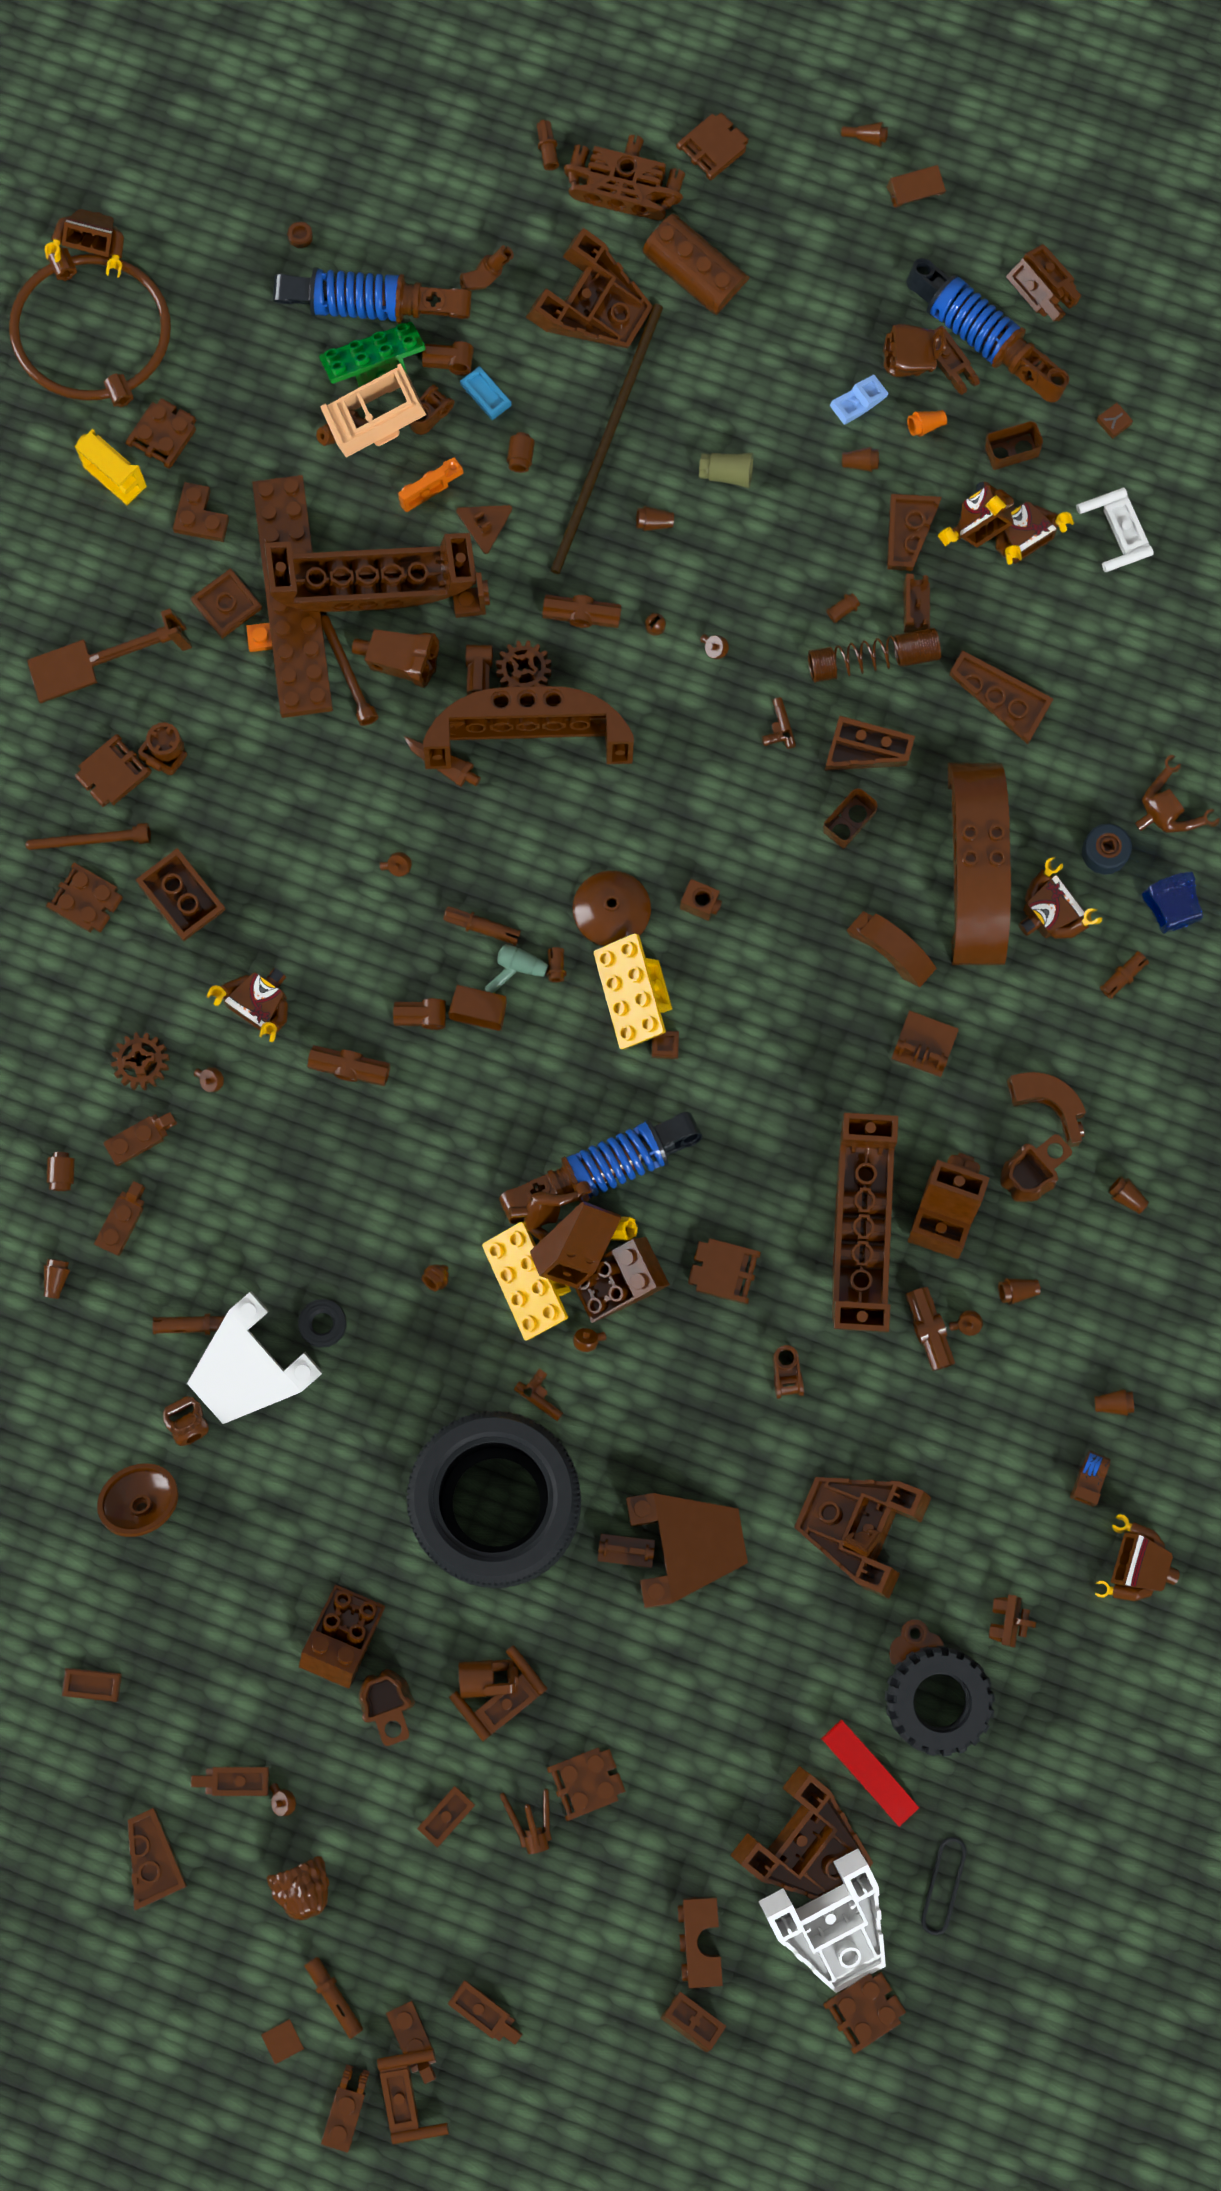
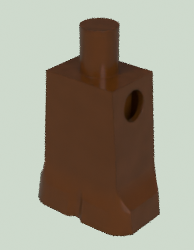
M374 629L370 641L354 639L352 644V653L365 656L364 660L371 670L410 680L415 685L423 688L428 685L437 669L439 640L435 633L406 634Z

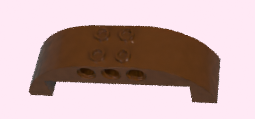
M470 533L445 534L441 545L436 547L292 554L291 542L264 544L270 595L284 605L302 610L342 612L419 606L459 594L477 582Z
M537 684L533 687L510 685L506 688H492L471 693L448 706L435 719L423 740L425 769L451 768V740L605 736L607 764H632L634 735L622 716L608 703L595 695L579 689L546 686L543 684Z
M948 763V789H952L955 933L951 939L952 965H1005L1010 929L1011 862L1009 802L1004 767L1001 763Z
M844 1113L838 1160L833 1251L832 1319L834 1329L889 1332L890 1304H888L894 1148L898 1138V1116Z

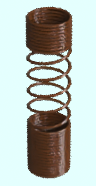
M930 628L900 635L897 634L894 637L889 636L886 642V650L882 641L876 638L873 644V653L868 642L863 640L860 646V656L856 646L850 643L847 648V659L839 645L835 647L834 651L832 647L809 650L808 661L812 680L816 683L838 678L836 665L837 648L840 649L843 655L848 676L850 677L849 652L851 645L856 652L861 673L863 674L862 651L864 643L869 649L874 671L876 672L875 649L877 640L882 646L888 669H890L888 652L890 638L894 642L895 656L899 667L940 660L941 647L937 630Z

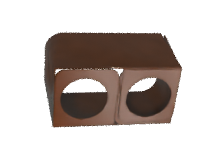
M1029 421L988 433L986 435L985 449L993 470L1039 457L1043 439L1037 424ZM1025 440L1031 443L1032 450L1019 454L1015 452V445L1019 441ZM995 448H1004L1007 450L1009 457L999 459L994 456L993 450Z
M854 789L824 822L823 833L845 849L875 815L877 810L876 800L862 789ZM855 805L863 806L867 811L866 819L862 822L852 821L849 817L851 807ZM837 824L848 826L850 829L849 838L847 840L839 838L832 832L834 826Z
M457 985L448 1013L449 1018L457 1022L497 1031L501 1029L502 1031L507 1004L506 996Z

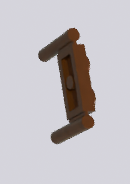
M515 1645L505 1651L522 1673L519 1676L514 1693L495 1695L476 1712L470 1708L464 1698H461L458 1691L449 1696V1699L482 1742L548 1689Z
M434 2048L377 2059L392 2144L449 2134L448 2123L419 2127L409 2065L435 2060Z

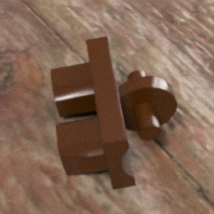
M1008 1595V1598H994L993 1613L1004 1614L1005 1622L1004 1625L991 1623L989 1638L1002 1642L1001 1644L1004 1646L1015 1648L1017 1633L1019 1637L1026 1638L1028 1627L1036 1628V1622L1029 1621L1030 1610L1022 1609L1021 1612L1022 1598L1015 1595Z

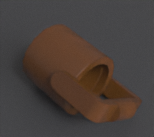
M511 1659L459 1662L461 1698L486 1697L515 1692L519 1677L518 1669ZM507 1670L508 1683L494 1684V1671Z

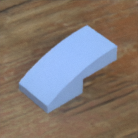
M872 375L855 384L851 391L832 400L830 407L845 425L876 406L889 393L876 376Z

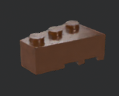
M839 716L825 771L907 766L915 736Z

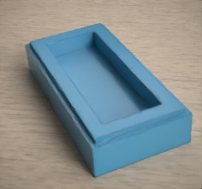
M480 366L460 380V385L491 420L512 406L511 401Z

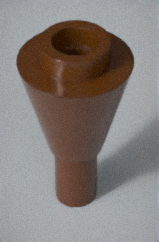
M884 122L858 127L842 126L841 136L857 138L858 140L881 147L882 142H887L888 127H884Z

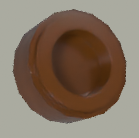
M305 222L293 223L288 229L289 242L296 248L309 246L313 240L311 227Z

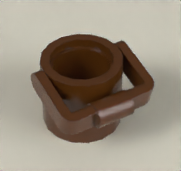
M164 722L158 723L149 729L145 742L138 750L140 760L146 762V765L167 775H173L185 760L187 752L184 751V742L177 728L172 724ZM148 748L150 749L153 756H149L145 753Z

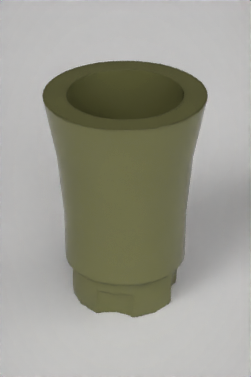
M753 453L701 454L699 465V478L734 484L750 489L753 473Z

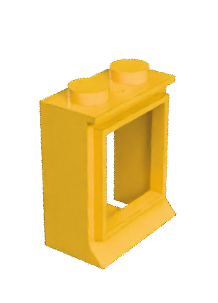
M93 429L78 439L75 449L83 467L125 505L128 506L147 487L139 465H131L128 460L104 439L96 435Z

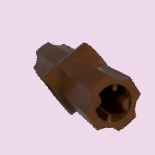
M545 595L542 618L568 621L571 625L580 628H588L591 625L619 628L622 605L598 602L586 595H575L573 598Z
M315 1045L310 1050L307 1065L309 1069L334 1074L335 1077L345 1081L357 1082L359 1080L384 1087L388 1081L391 1066L390 1063L365 1058L362 1054L351 1050L343 1049L340 1052Z
M928 1287L919 1288L907 1293L905 1296L914 1318L915 1333L920 1344L924 1346L932 1371L955 1364L946 1339L947 1331L940 1313L937 1314Z

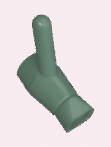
M505 944L498 952L497 957L498 964L505 967V969L485 987V991L495 993L516 972L544 977L548 964L521 948Z

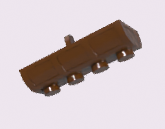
M675 213L669 215L655 229L643 247V254L711 313L716 315L750 279L745 272L713 247Z

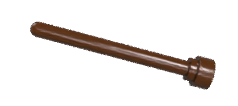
M324 614L321 616L322 627L357 705L356 718L360 726L372 724L379 716L375 707L366 702L328 615Z
M139 823L137 826L132 827V830L31 839L26 841L25 846L28 850L126 840H133L134 842H139V844L151 843V831L149 823Z

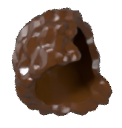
M316 1856L313 1860L310 1859L290 1870L267 1876V1883L272 1890L273 1899L283 1907L290 1918L294 1920H307L322 1913L326 1907L329 1879L326 1875L325 1862L322 1856Z

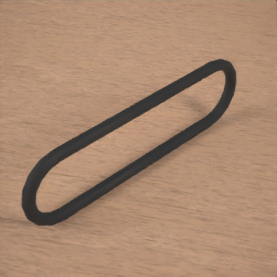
M957 1837L946 1838L939 1847L921 1920L923 1928L931 1935L942 1934L949 1926L967 1854L964 1842ZM955 1841L962 1847V1857L945 1924L942 1929L933 1931L926 1925V1915L943 1848L948 1842Z

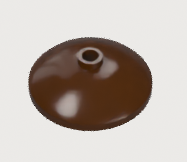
M603 871L592 875L581 884L574 897L573 917L577 928L589 941L603 947L632 934H639L640 936L650 920L651 903L646 889L636 878L621 871ZM613 900L617 905L611 908L607 906V902Z
M143 1463L126 1467L113 1475L103 1486L97 1502L99 1518L109 1531L120 1536L136 1537L148 1534L163 1525L174 1512L178 1502V1487L173 1476L161 1466Z

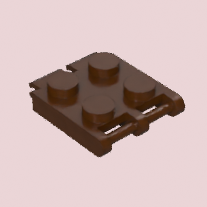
M721 112L716 117L713 114L707 117L677 143L676 148L680 151L683 150L692 159L691 162L695 166L698 165L711 181L746 152V145L749 139L737 127L733 129L734 124Z
M161 398L157 404L151 403L128 437L126 445L145 452V456L156 458L163 462L166 468L170 469L195 433L196 428L194 424L196 423V417L182 409L177 412V406ZM139 440L142 443L148 445L149 447L147 448L136 441ZM158 451L167 456L168 458L166 459L155 452Z
M119 734L114 735L78 766L80 771L75 775L76 779L87 791L92 789L90 794L102 807H105L108 803L114 806L152 773L149 767L145 768L136 758L137 754L133 750L130 751L123 744ZM116 745L126 753L125 756L118 750ZM133 761L141 770V772H139L130 762Z
M73 863L71 866L72 871L64 883L61 882L59 884V891L53 900L46 904V907L89 933L93 929L101 933L110 919L109 915L104 913V911L108 910L114 913L123 897L117 893L118 888L80 865Z
M710 1238L708 1243L699 1241L694 1261L703 1264L702 1266L692 1265L688 1284L697 1286L696 1292L748 1304L749 1298H747L750 1283L755 1279L753 1272L756 1260L760 1258L761 1252ZM749 1256H751L752 1258L748 1269V1273H746L745 1270ZM743 1279H745L742 1296H739Z
M597 1747L547 1768L548 1773H552L557 1786V1797H561L566 1810V1821L619 1801L617 1795L626 1792L619 1773L611 1776L608 1774L609 1770L617 1768L610 1749L600 1752ZM558 1769L560 1771L561 1777L566 1787L564 1789L559 1779L558 1773L556 1771ZM567 1793L570 1797L571 1803L575 1811L573 1813L566 1797Z
M882 1972L873 1977L868 1973L823 2003L825 2009L829 2008L838 2025L836 2027L839 2032L843 2031L852 2045L851 2051L853 2054H856L901 2024L899 2017L906 2013L895 1994L888 1999L885 1998L884 1995L892 1991V1988ZM834 2004L837 2005V2007L839 2008L840 2012H841L842 2015L844 2016V2018H845L844 2021L841 2019L840 2015L838 2014V2012L836 2011L835 2007L833 2006ZM850 2026L859 2043H856L847 2027Z

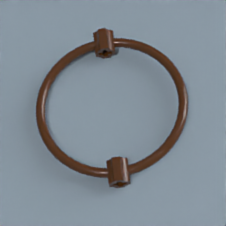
M60 247L61 260L56 263L55 253H51L48 258L50 264L37 271L24 284L16 296L9 321V335L14 354L25 372L39 385L53 393L71 399L88 401L110 398L114 407L126 406L134 399L131 390L142 384L154 373L167 351L171 334V319L165 298L147 274L131 263L119 259L122 263V271L141 282L156 302L161 320V333L156 351L147 365L126 381L124 374L115 373L110 375L103 381L106 389L79 390L60 385L39 372L30 362L23 349L19 332L23 306L34 288L53 273L57 280L66 281L77 273L76 265L99 264L107 266L108 260L112 258L97 254L71 256L67 248Z

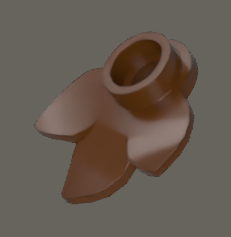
M909 1620L903 1625L901 1635L891 1643L890 1661L893 1665H896L898 1662L902 1663L909 1653L920 1651V1648L944 1645L938 1635L928 1631L925 1623L920 1620ZM913 1628L919 1631L917 1639H913L910 1636V1630Z

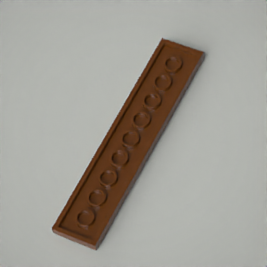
M303 475L253 481L281 717L287 718L333 711L321 612L293 608L275 600L270 595L265 543L291 542L292 554L313 553Z

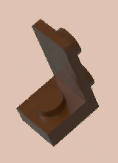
M476 572L478 587L468 588L453 596L456 618L486 615L485 605H490L488 582L487 580H482L481 572Z

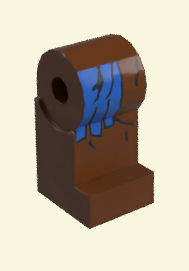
M1089 1451L1082 1468H1080L1070 1498L1091 1507L1096 1506L1111 1459Z

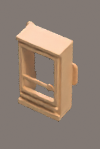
M401 363L397 365V368L328 405L325 403L320 406L335 441L345 457L373 443L376 446H381L399 436V429L426 415L411 380ZM401 387L407 402L373 420V416L369 413L365 404ZM362 406L368 423L357 428L349 410H356Z

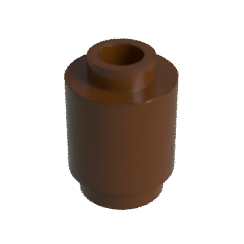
M518 432L510 437L507 463L511 471L525 473L532 465L535 441L527 433Z
M53 1152V1157L47 1158V1184H49V1190L71 1191V1184H74L75 1158H70L69 1153Z

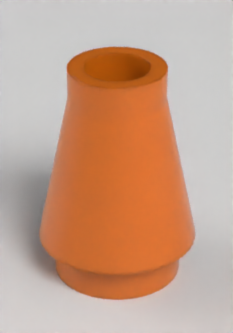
M944 410L914 412L913 415L908 416V429L911 435L921 437L946 425V413Z

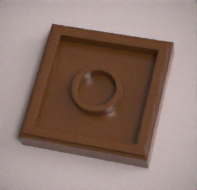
M231 568L190 598L191 602L222 639L263 609L262 605Z

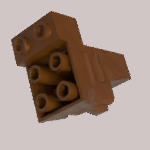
M959 1153L958 1155H951L947 1163L937 1160L935 1166L932 1167L907 1242L959 1259L990 1179L978 1174L980 1165L974 1161V1157Z

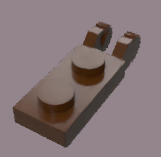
M940 327L936 328L933 331H935L936 333L940 329ZM945 329L946 349L937 359V365L948 380H951L957 392L963 395L967 392V388L959 374L964 372L966 379L973 387L977 386L980 380L970 366V361ZM941 335L938 340V349L941 346Z
M346 2065L341 2084L337 2087L321 2145L347 2153L350 2150L366 2095L364 2090L370 2072L363 2070L360 2074L357 2091L349 2089L347 2086L353 2073V2066Z

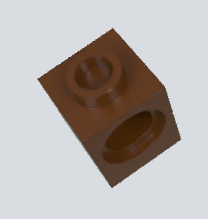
M691 879L681 900L680 909L709 921L711 915H717L721 907L722 901L719 900L720 891ZM703 896L709 900V903L705 906H700L695 900Z

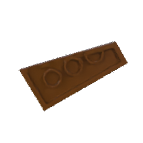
M963 650L949 674L1026 744H1029L1053 701L1052 697Z

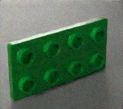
M413 322L398 324L395 328L384 332H376L362 340H354L340 348L329 349L325 353L320 354L319 359L332 384L355 376L358 388L397 368V365L400 363L406 371L403 358L422 352L426 348Z

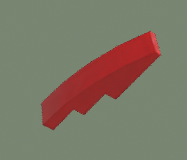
M840 1720L821 1738L896 1825L900 1827L919 1809L918 1805L843 1720Z

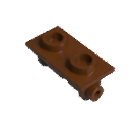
M601 1534L598 1561L652 1568L655 1540Z

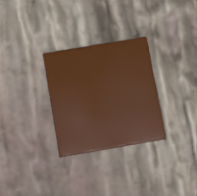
M290 2019L261 2034L275 2064L304 2049Z

